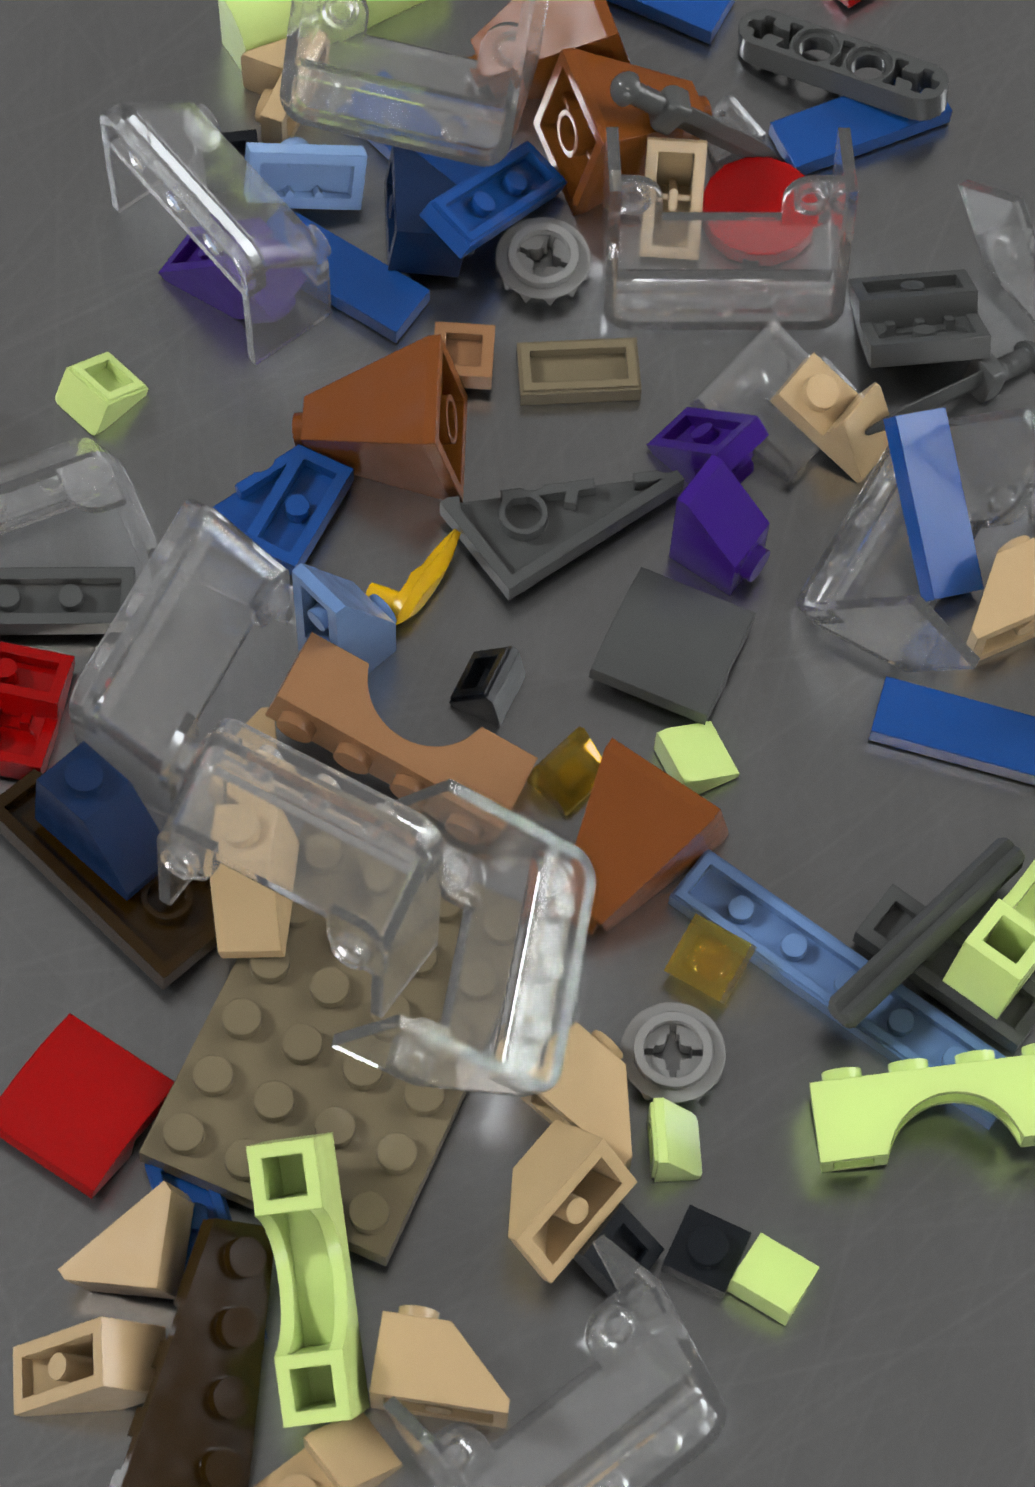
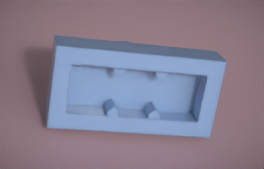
M290 137L281 143L246 142L241 199L245 207L361 210L368 155L363 146L309 144L300 137Z

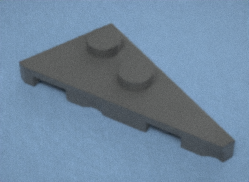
M653 470L633 473L632 481L595 485L594 478L546 484L536 490L515 488L501 490L500 498L460 503L459 496L447 497L440 502V515L452 530L457 529L461 533L459 539L509 601L683 491L684 477L678 470L673 472Z

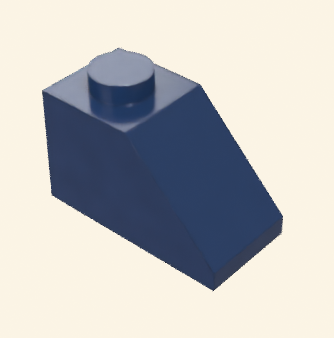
M393 142L384 180L388 271L397 270L403 273L458 277L463 258L460 259L419 216L431 200L451 189L456 184L407 144Z
M85 741L81 742L36 780L35 820L126 901L173 862L174 854L132 783Z

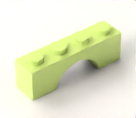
M1035 859L1010 892L1002 900L998 898L964 941L942 980L995 1019L999 1018L1035 971Z
M1035 1043L1021 1047V1056L995 1059L994 1050H974L955 1055V1064L929 1067L927 1059L912 1058L888 1064V1073L862 1076L860 1067H842L822 1072V1081L810 1082V1098L821 1173L887 1165L893 1143L906 1123L928 1108L948 1103H961L979 1107L997 1117L1012 1133L1020 1148L1035 1146Z
M333 1132L271 1140L246 1146L255 1217L263 1225L269 1238L279 1282L281 1325L274 1360L283 1427L352 1420L369 1409L370 1402Z

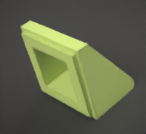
M107 351L66 367L55 395V401L91 435H97L106 430L147 395L149 388Z
M707 721L705 725L694 723L670 727L656 733L654 750L666 773L697 794L704 793L739 777L740 773L711 721Z
M653 1098V1102H650L646 1120L651 1178H654V1182L700 1179L702 1176V1161L697 1117L687 1109L665 1098Z
M760 1233L732 1276L727 1292L786 1326L820 1267L765 1234Z

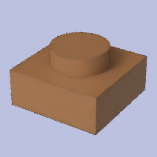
M435 321L434 335L441 334L464 388L491 390L495 325Z

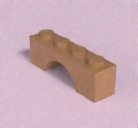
M312 632L299 651L265 716L276 721L277 728L287 737L302 743L312 741L334 753V760L343 768L362 775L370 773L390 784L391 792L399 799L416 806L426 804L447 816V823L455 830L471 837H479L481 835L490 839L506 822L538 758L483 727L466 739L446 746H425L402 738L382 721L373 706L368 688L369 663Z

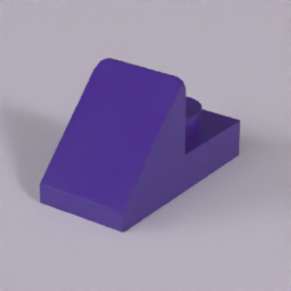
M686 407L647 446L651 453L672 471L678 470L684 477V481L688 484L712 454L722 459L741 483L755 468L751 460L753 456L752 451L769 436V433L758 415Z

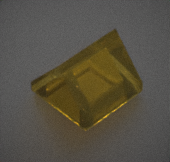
M579 726L533 768L527 779V782L561 814L566 816L591 794L602 759L585 728Z

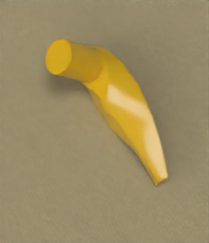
M454 529L431 552L425 562L410 573L400 591L372 582L366 591V595L369 597L372 594H376L381 597L395 614L397 619L396 625L407 621L421 610L436 590L452 560L461 533Z

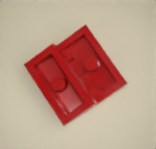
M0 641V776L20 780L33 769L42 774L46 772L63 717L75 667V656Z
M69 1013L38 1047L0 1096V1138L92 1199L131 1157L135 1140L157 1117L174 1081Z

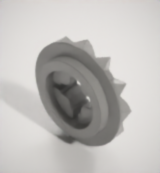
M536 217L521 221L512 226L502 236L497 246L496 271L499 272L503 279L505 290L513 289L518 292L525 303L531 298L544 299L551 306L558 297L568 295L573 298L577 288L583 281L588 279L591 264V253L588 243L576 228L562 220ZM549 247H552L553 266H547L543 273L540 272L539 275H535L533 260H540L543 254H547Z
M680 1002L659 1003L642 1010L626 1027L620 1045V1050L623 1054L621 1060L626 1064L627 1081L631 1082L641 1092L645 1100L665 1098L675 1104L691 1100L699 1102L705 1093L715 1084H718L726 1060L725 1042L716 1023L700 1009ZM670 1031L675 1032V1041L678 1042L679 1051L690 1054L692 1059L681 1060L675 1077H670V1070H666L665 1060L654 1058L653 1053L664 1051L666 1041L669 1040Z

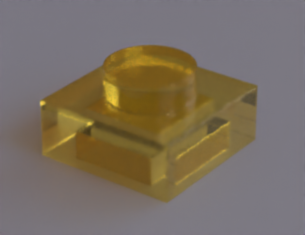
M695 913L664 971L719 1002L726 1004L757 947Z

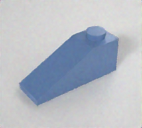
M300 563L292 570L298 652L313 632L369 663V674L396 651L397 619L392 609L381 597L376 594L368 597L354 582L304 563Z

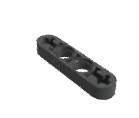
M759 9L749 12L740 20L738 25L739 55L744 61L754 66L908 119L918 121L931 120L945 111L948 101L949 80L946 72L933 63L770 9ZM809 50H822L829 53L830 57L822 61H810L803 58L802 54ZM871 67L880 70L883 74L875 79H863L856 76L854 72L861 68Z

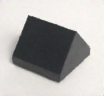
M514 646L473 652L450 697L449 703L456 709L500 727L526 677L520 652Z

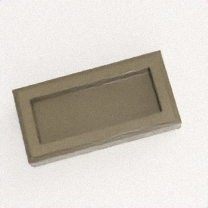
M637 337L517 343L516 357L520 406L633 401L641 399L642 388Z

